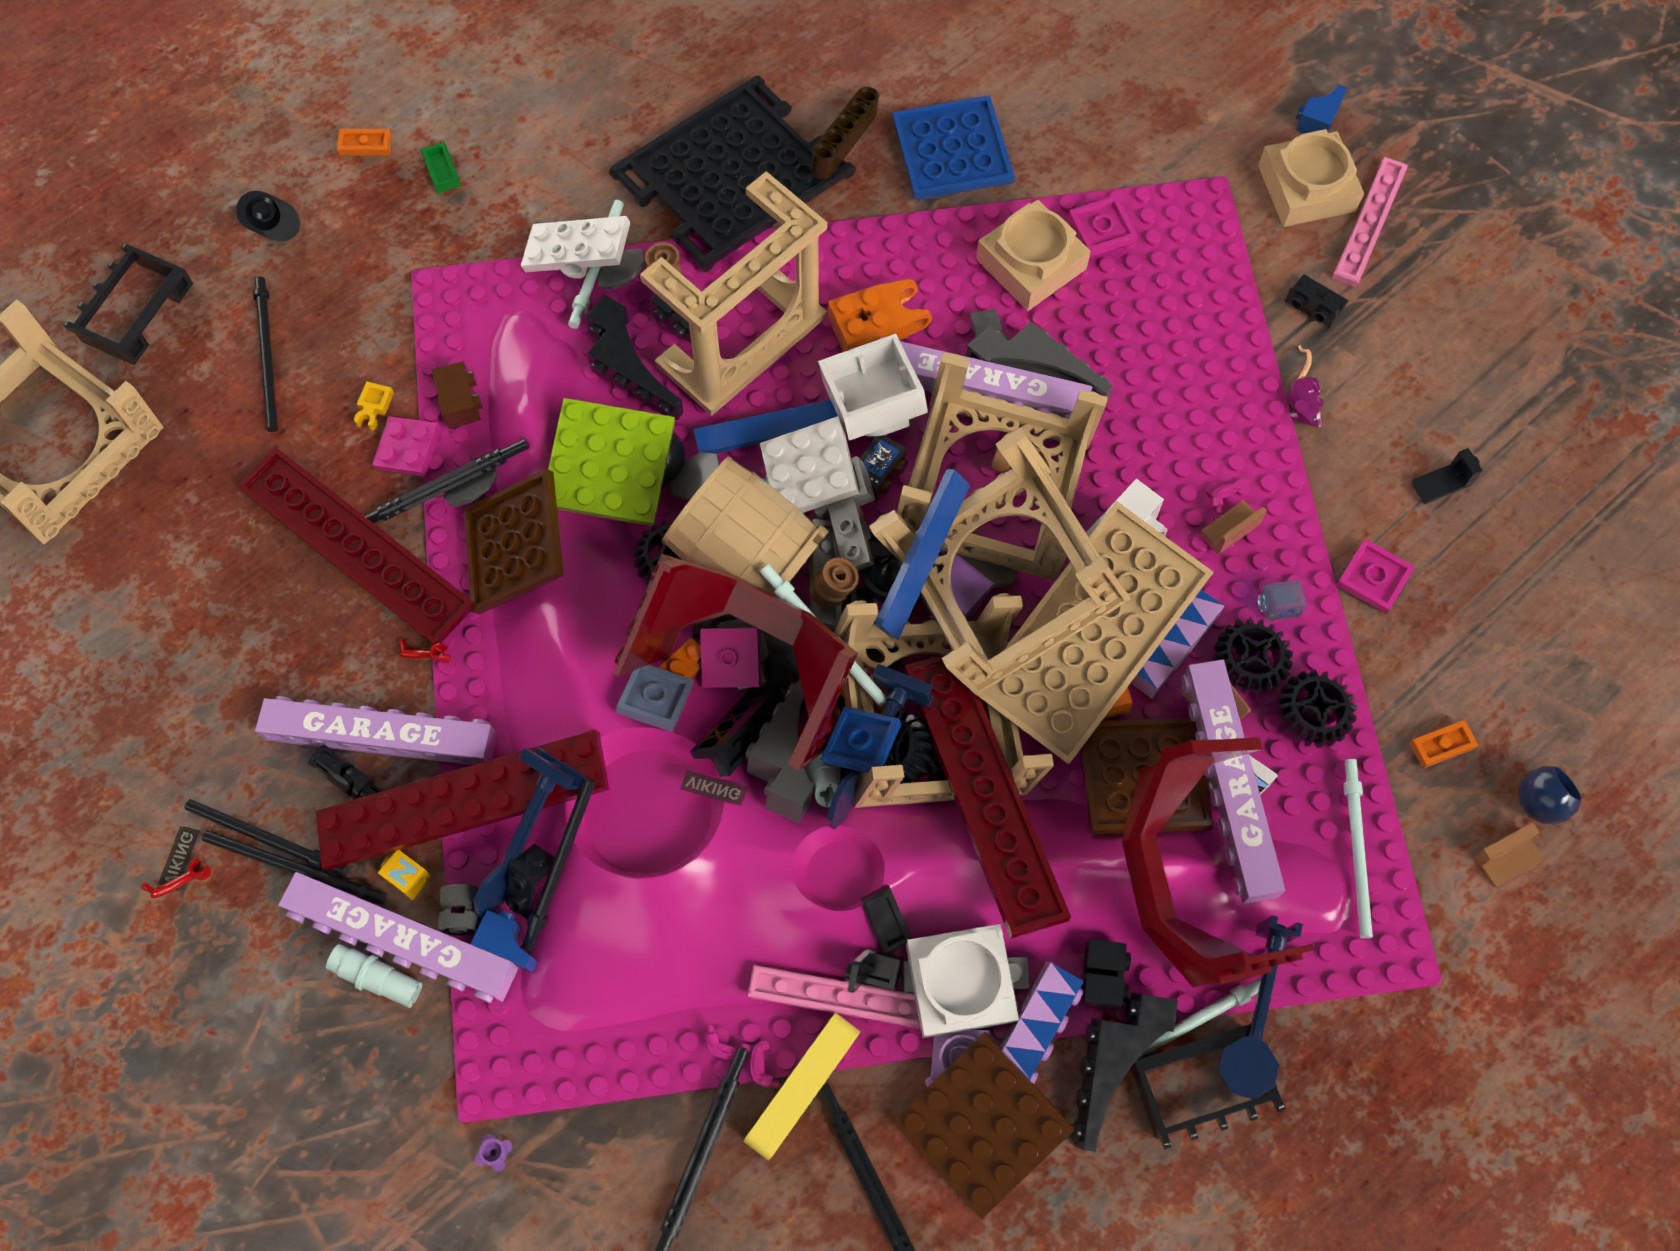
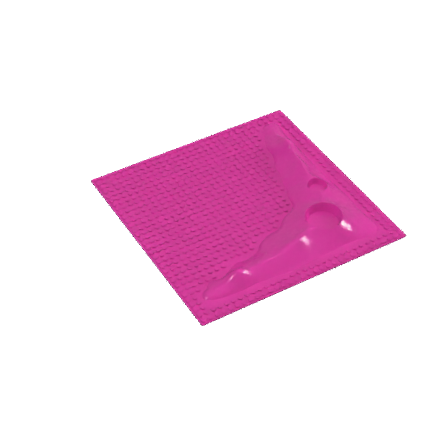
M1226 177L827 222V229L818 236L819 305L827 311V317L712 416L655 365V360L674 344L693 361L694 359L692 344L684 338H678L665 323L657 322L652 316L650 299L655 293L640 278V274L647 269L646 264L637 276L629 281L630 285H622L617 289H601L597 276L589 297V308L583 314L577 329L571 328L568 322L573 312V301L575 296L579 295L585 277L579 279L571 278L562 273L561 270L525 272L521 267L523 257L412 271L419 420L435 422L441 427L426 477H423V484L494 449H503L524 438L530 445L529 449L508 458L507 463L494 468L497 475L490 489L484 493L485 497L483 499L545 468H549L564 398L660 414L648 402H640L633 393L626 389H619L613 384L612 380L604 375L602 377L596 375L590 368L587 353L598 340L593 338L588 332L585 317L604 295L627 307L629 323L626 325L636 353L650 373L665 388L682 399L684 413L678 421L675 420L673 431L683 443L686 451L685 460L699 453L694 435V429L831 400L823 384L818 363L820 360L843 352L828 320V301L880 284L907 279L914 280L918 286L917 293L902 305L912 310H929L932 315V321L923 330L900 341L965 357L967 345L975 339L970 321V313L996 308L1003 334L1008 341L1017 335L1030 321L1036 326L1045 329L1051 338L1058 343L1064 344L1070 353L1078 359L1084 360L1094 372L1107 378L1113 386L1110 399L1106 403L1088 450L1086 449L1071 509L1085 533L1137 478L1164 499L1156 520L1167 528L1165 537L1214 572L1202 587V590L1224 605L1217 620L1153 699L1130 683L1128 685L1132 699L1130 713L1102 721L1190 718L1188 709L1190 702L1179 689L1182 686L1181 678L1184 676L1189 665L1213 661V656L1216 653L1213 648L1215 643L1218 642L1219 634L1225 633V628L1228 625L1234 626L1235 622L1239 619L1244 624L1250 617L1254 624L1263 619L1265 627L1274 623L1273 631L1275 633L1283 631L1284 635L1281 640H1290V645L1287 649L1293 651V656L1289 659L1293 662L1290 670H1287L1289 675L1286 680H1281L1282 683L1278 688L1272 687L1268 693L1261 689L1259 694L1255 696L1251 688L1244 694L1242 693L1241 686L1238 685L1235 688L1251 709L1248 714L1240 719L1244 737H1260L1263 749L1249 753V755L1278 775L1260 797L1286 891L1276 899L1242 904L1241 896L1236 895L1233 887V878L1235 877L1233 865L1229 866L1226 860L1225 849L1228 847L1226 838L1221 836L1218 828V818H1220L1218 807L1213 806L1208 790L1214 825L1212 830L1159 832L1157 834V841L1176 918L1253 955L1267 953L1265 949L1267 939L1255 936L1257 924L1274 915L1278 917L1277 924L1284 925L1286 928L1297 922L1303 924L1301 936L1286 943L1285 949L1313 944L1314 950L1302 953V960L1278 965L1269 1009L1431 987L1441 983V974L1294 424L1290 416V409L1232 192ZM1117 195L1138 235L1136 243L1089 257L1085 271L1029 311L976 260L978 241L1005 223L1015 212L1036 200H1039L1048 210L1059 215L1073 228L1068 218L1069 210ZM778 228L767 229L715 263L708 272H703L698 267V262L681 244H676L673 240L625 245L623 251L627 249H642L645 255L648 248L654 244H672L677 248L680 255L682 275L702 292ZM697 237L689 238L705 255L710 252ZM795 256L779 269L793 281H796ZM758 289L751 292L716 322L719 352L722 359L735 358L783 316L784 312ZM464 361L468 371L473 370L476 377L477 386L473 388L475 393H479L483 408L479 409L481 420L449 429L441 413L432 369ZM924 390L928 413L909 419V427L885 435L907 448L906 460H908V464L901 475L897 474L892 480L893 486L886 496L882 494L877 502L872 501L859 506L864 512V519L870 532L872 531L869 526L876 522L881 515L890 513L893 510L897 512L903 486H909L931 411V406L929 405L932 393ZM957 414L958 421L965 426L972 424L971 417ZM952 426V429L949 432L956 433L958 432V430H956ZM998 430L977 431L956 441L943 457L930 504L947 469L955 470L970 484L964 500L970 497L975 490L984 488L993 482L1001 474L991 470L993 459L998 449L996 443L1002 440L1003 436L1008 432ZM845 433L851 458L856 456L860 458L876 436L864 435L849 441ZM1045 439L1042 442L1043 446L1048 449L1056 448L1060 445V442L1051 439ZM760 444L717 453L720 464L727 457H731L736 463L750 472L756 473L761 479L767 476ZM1058 455L1051 456L1054 461L1058 462ZM671 482L662 486L655 524L659 527H662L664 520H666L668 526L672 525L689 502V500L673 496ZM1228 484H1239L1245 487L1246 493L1244 495H1239L1236 492L1223 499L1224 507L1222 508V514H1217L1211 502V496L1217 488ZM1025 490L1013 498L1014 507H1020L1025 503L1027 498ZM444 492L424 502L427 566L470 599L464 509L476 502L474 500L471 503L452 507L444 500ZM1243 500L1255 512L1262 507L1267 510L1258 527L1219 555L1200 536L1202 529ZM1004 503L1003 505L999 506V507L996 508V509H1000V508L1004 507V506L1006 505V503ZM1034 503L1030 510L1034 511L1040 507ZM813 509L803 514L808 517L815 513V510ZM557 510L564 576L482 614L470 612L442 642V644L448 646V649L443 653L451 656L449 663H442L433 659L436 718L444 719V716H454L464 722H472L473 719L489 722L498 734L492 759L523 751L524 748L530 749L596 729L600 733L610 789L591 795L546 914L548 920L545 928L540 930L533 951L524 950L525 953L538 961L533 973L518 968L503 1002L493 998L492 1002L488 1003L475 997L476 991L465 987L462 992L451 987L458 1119L462 1123L718 1088L721 1078L726 1076L732 1060L716 1057L709 1051L706 1035L708 1034V1026L710 1024L714 1026L715 1033H718L719 1043L735 1048L741 1047L743 1044L749 1045L750 1051L738 1078L740 1084L755 1082L750 1073V1060L755 1046L762 1041H767L770 1045L768 1050L763 1051L765 1074L772 1076L773 1080L788 1078L834 1013L748 998L753 965L847 982L845 981L847 966L849 962L853 963L856 956H859L866 949L883 953L860 898L886 885H889L911 939L1001 924L1007 958L1027 957L1029 989L1013 990L1017 1012H1019L1046 961L1057 965L1081 980L1083 979L1085 943L1089 939L1127 943L1126 952L1131 953L1130 970L1124 972V983L1129 984L1128 999H1131V992L1178 1000L1175 1023L1231 993L1230 990L1240 984L1245 986L1262 976L1259 975L1225 984L1213 983L1192 987L1141 927L1121 842L1123 834L1091 835L1080 750L1070 764H1067L1018 727L1023 756L1052 754L1054 766L1028 794L1021 795V798L1071 918L1069 922L1010 939L955 800L854 808L853 803L844 822L835 830L830 828L827 822L830 807H824L817 803L814 793L812 803L799 823L766 809L767 795L764 794V790L768 782L747 773L748 759H745L730 776H720L713 759H693L690 751L750 689L739 690L738 687L702 688L701 671L693 678V688L673 732L617 714V705L633 671L621 676L615 675L614 671L617 666L615 658L619 650L625 647L628 641V637H626L628 627L635 617L640 599L647 588L644 583L645 577L639 578L637 575L638 568H635L633 565L635 559L633 550L637 547V539L642 538V532L645 529L651 531V526ZM1003 516L982 524L972 534L1035 551L1041 522L1025 516ZM658 545L649 553L650 560L654 559L656 554L659 553ZM940 549L937 557L944 556L947 551ZM1068 556L1063 563L1058 577L1071 562ZM809 558L789 582L795 588L793 592L806 606H810ZM861 570L857 571L859 578L856 588H865L862 582ZM1018 571L1012 586L992 588L971 621H977L992 597L1004 593L1010 594V596H1021L1023 607L1010 624L1009 644L1055 581ZM873 598V602L877 603L879 615L883 605ZM922 599L914 605L907 622L922 624L935 619L929 618ZM843 602L841 603V615L844 611ZM1294 610V613L1289 616H1279L1282 611H1284L1282 615H1285L1287 611ZM694 624L686 626L680 632L671 656L690 638H693ZM693 638L698 644L701 645L700 638ZM942 645L944 649H952L950 645ZM1232 645V656L1234 661L1237 663L1239 661V656L1235 652L1236 648ZM1268 650L1266 654L1271 661L1269 664L1274 668V659L1272 653ZM914 654L902 658L901 665L889 668L905 674V665L938 657V655ZM659 660L649 665L659 668L664 661ZM1315 669L1319 677L1323 672L1327 671L1328 679L1332 680L1338 676V685L1348 684L1345 693L1354 694V699L1350 703L1358 705L1357 710L1353 713L1357 718L1352 724V731L1346 734V737L1341 742L1336 741L1331 747L1324 744L1322 748L1318 749L1314 742L1310 746L1305 747L1304 739L1302 738L1294 742L1296 734L1293 732L1285 734V729L1288 725L1279 724V719L1283 715L1276 713V708L1280 705L1276 701L1279 694H1282L1280 689L1283 685L1288 684V680L1291 677H1297L1300 672L1305 671L1309 674ZM881 690L888 697L889 692ZM1308 691L1298 693L1296 702L1306 700ZM980 698L985 709V712L987 714L986 703L984 700ZM906 700L903 707L898 710L899 712L903 710L913 715L915 714L923 721L919 708L914 702ZM807 711L802 712L798 723V741L801 736L799 734L801 724L808 713ZM1336 716L1327 718L1325 728L1335 725ZM935 750L929 753L932 760L936 758ZM1347 759L1357 760L1358 781L1362 782L1363 795L1360 796L1372 938H1360L1348 797L1344 796L1343 783L1346 782L1344 761ZM438 761L439 775L471 765ZM841 767L840 782L853 770ZM929 774L922 777L919 776L920 781L912 780L911 783L927 782ZM692 777H695V789L692 788V781L688 787L685 786ZM699 779H702L699 789L697 790L696 787L699 782ZM704 780H706L705 785H708L709 783L713 782L712 785L707 787L710 793L706 791L705 787L703 791H701ZM715 783H717L714 794H712ZM720 784L722 785L720 791L726 786L729 787L726 797H723L725 790L720 795H716ZM733 788H737L738 790H741L740 795H735V793H738V791H736V790L732 791L731 796H732L733 798L739 797L738 799H735V800H733V799H731V798L729 797V792H730V790L733 789ZM576 799L542 809L521 853L535 843L555 857ZM523 815L443 837L445 885L464 884L480 887L481 882L498 865L502 864L505 853ZM547 876L536 884L533 911L536 908ZM505 901L494 913L497 914L500 909L515 916L514 921L521 927L519 941L522 945L528 929L526 924L528 919L519 913H514ZM479 916V925L484 916ZM475 934L449 936L471 945ZM906 944L886 953L902 957L897 987L893 991L904 992L903 961H909ZM863 983V984H862V985H866V986H871V987H877V988L887 989V988H883V987H879V986H875V985H871V984H867V983ZM1257 994L1250 997L1251 1001L1242 1006L1235 1005L1216 1017L1254 1012ZM1080 999L1076 1006L1071 1004L1066 1013L1069 1019L1064 1030L1060 1034L1056 1032L1052 1040L1085 1036L1086 1028L1091 1024V1018L1101 1019L1104 1013L1113 1016L1121 1021V1023L1127 1024L1128 1018L1125 1014L1126 1003L1123 1002V1006L1115 1010L1082 1006ZM838 1014L861 1032L833 1071L932 1057L934 1036L922 1038L921 1029ZM1012 1023L978 1029L989 1030V1036L1000 1046Z

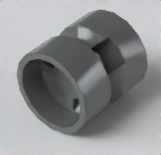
M464 884L441 887L440 906L444 908V911L439 913V932L459 936L476 934L479 928V916L475 914L473 899L479 887Z

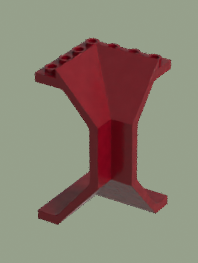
M661 554L657 565L651 573L646 591L640 599L635 617L628 627L626 636L628 641L625 647L619 650L615 658L617 666L614 674L621 676L659 660L665 662L670 658L683 628L731 614L793 646L809 719L788 765L800 770L823 754L840 716V710L836 701L858 653L811 613L737 576Z
M1260 737L1191 740L1164 748L1157 764L1140 768L1121 842L1141 927L1192 987L1213 983L1225 984L1272 973V966L1302 960V953L1314 950L1313 944L1253 955L1181 921L1175 916L1157 841V834L1211 764L1263 750Z

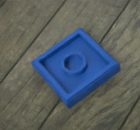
M843 707L821 759L826 764L868 773L872 767L884 766L900 729L901 722L898 718Z

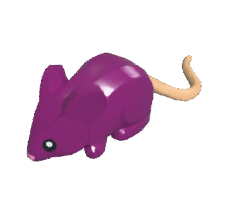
M1298 345L1300 352L1306 353L1307 361L1303 371L1291 385L1288 392V400L1295 409V411L1290 412V416L1294 421H1301L1311 426L1321 427V413L1318 407H1322L1324 403L1322 398H1318V395H1320L1319 382L1317 378L1305 377L1312 361L1311 352L1309 349H1303L1301 345Z

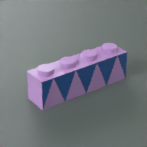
M1201 589L1131 681V684L1153 699L1217 620L1224 605Z
M1048 961L1045 962L1018 1012L1019 1020L1011 1024L999 1046L1033 1083H1035L1038 1077V1073L1035 1070L1040 1061L1045 1062L1053 1050L1054 1045L1051 1044L1054 1035L1056 1032L1060 1034L1068 1022L1069 1017L1066 1016V1013L1071 1004L1076 1006L1084 992V989L1081 988L1084 981Z

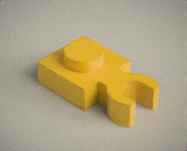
M366 381L357 402V406L361 411L354 417L357 427H361L362 422L369 419V429L372 431L376 429L378 424L377 414L385 416L394 395L391 387Z

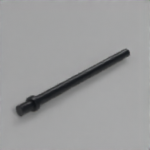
M256 277L253 298L257 304L266 429L268 432H276L278 424L267 299L270 298V295L266 289L265 278Z
M208 830L202 836L203 842L293 874L298 872L336 889L356 895L362 900H370L381 905L386 900L387 893L373 889L371 884H359Z

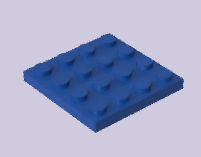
M990 95L892 112V121L914 200L1014 183V172Z

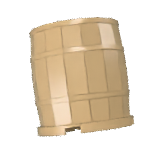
M727 457L684 507L661 542L667 545L684 561L737 576L777 596L773 592L775 590L774 587L759 571L769 564L784 581L788 580L790 582L829 530L822 525L818 528L797 506L780 492L762 480L758 475L753 474L736 463L731 457Z

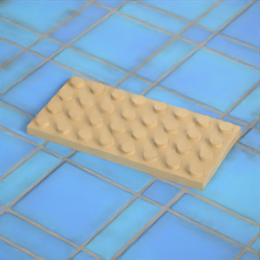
M1118 501L1114 503L1089 536V539L1100 557L1104 559L1124 587L1131 600L977 695L1067 764H1070L1214 573ZM1072 562L1067 565L1004 650L1090 597L1075 575L1077 570Z

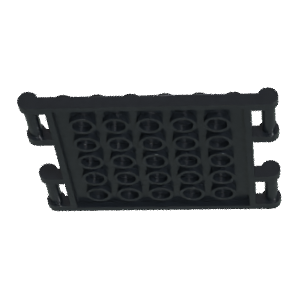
M756 75L615 163L609 169V175L614 180H618L635 197V202L640 207L647 206L651 199L656 196L683 223L672 232L671 239L676 244H681L698 262V267L703 272H708L715 263L778 222L746 195V187L767 171L806 204L842 179L852 177L856 167L851 162L843 160L829 178L818 179L812 176L810 173L812 149L822 135L807 143L782 119L789 115L792 106L787 101H782L765 85V80L761 76ZM755 92H759L769 103L773 105V107L771 108ZM631 170L647 187L642 190L625 172ZM693 233L710 252L705 255L687 236Z

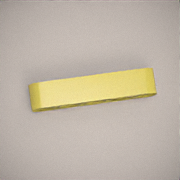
M835 1012L743 1142L769 1161L861 1031Z

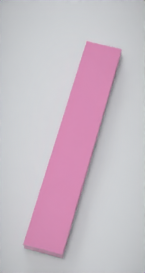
M1387 157L1383 158L1332 279L1355 288L1357 287L1408 165Z
M753 965L748 998L830 1013L836 1012L841 1015L921 1029L915 994L861 985L852 993L847 991L849 982Z

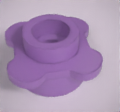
M487 1134L482 1138V1144L479 1153L475 1156V1161L480 1166H491L496 1172L502 1171L506 1166V1156L512 1151V1144L508 1140L500 1141L495 1139L494 1135ZM492 1150L497 1151L495 1156L491 1155Z

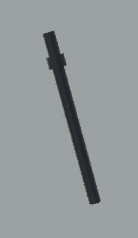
M584 778L536 908L530 912L526 923L528 929L521 948L524 950L533 951L539 932L544 930L548 916L546 914L596 784V781L592 778Z
M189 799L185 804V810L302 859L313 868L323 869L321 867L320 850L318 849L312 851L192 799ZM345 865L328 871L343 877L347 873L348 866Z

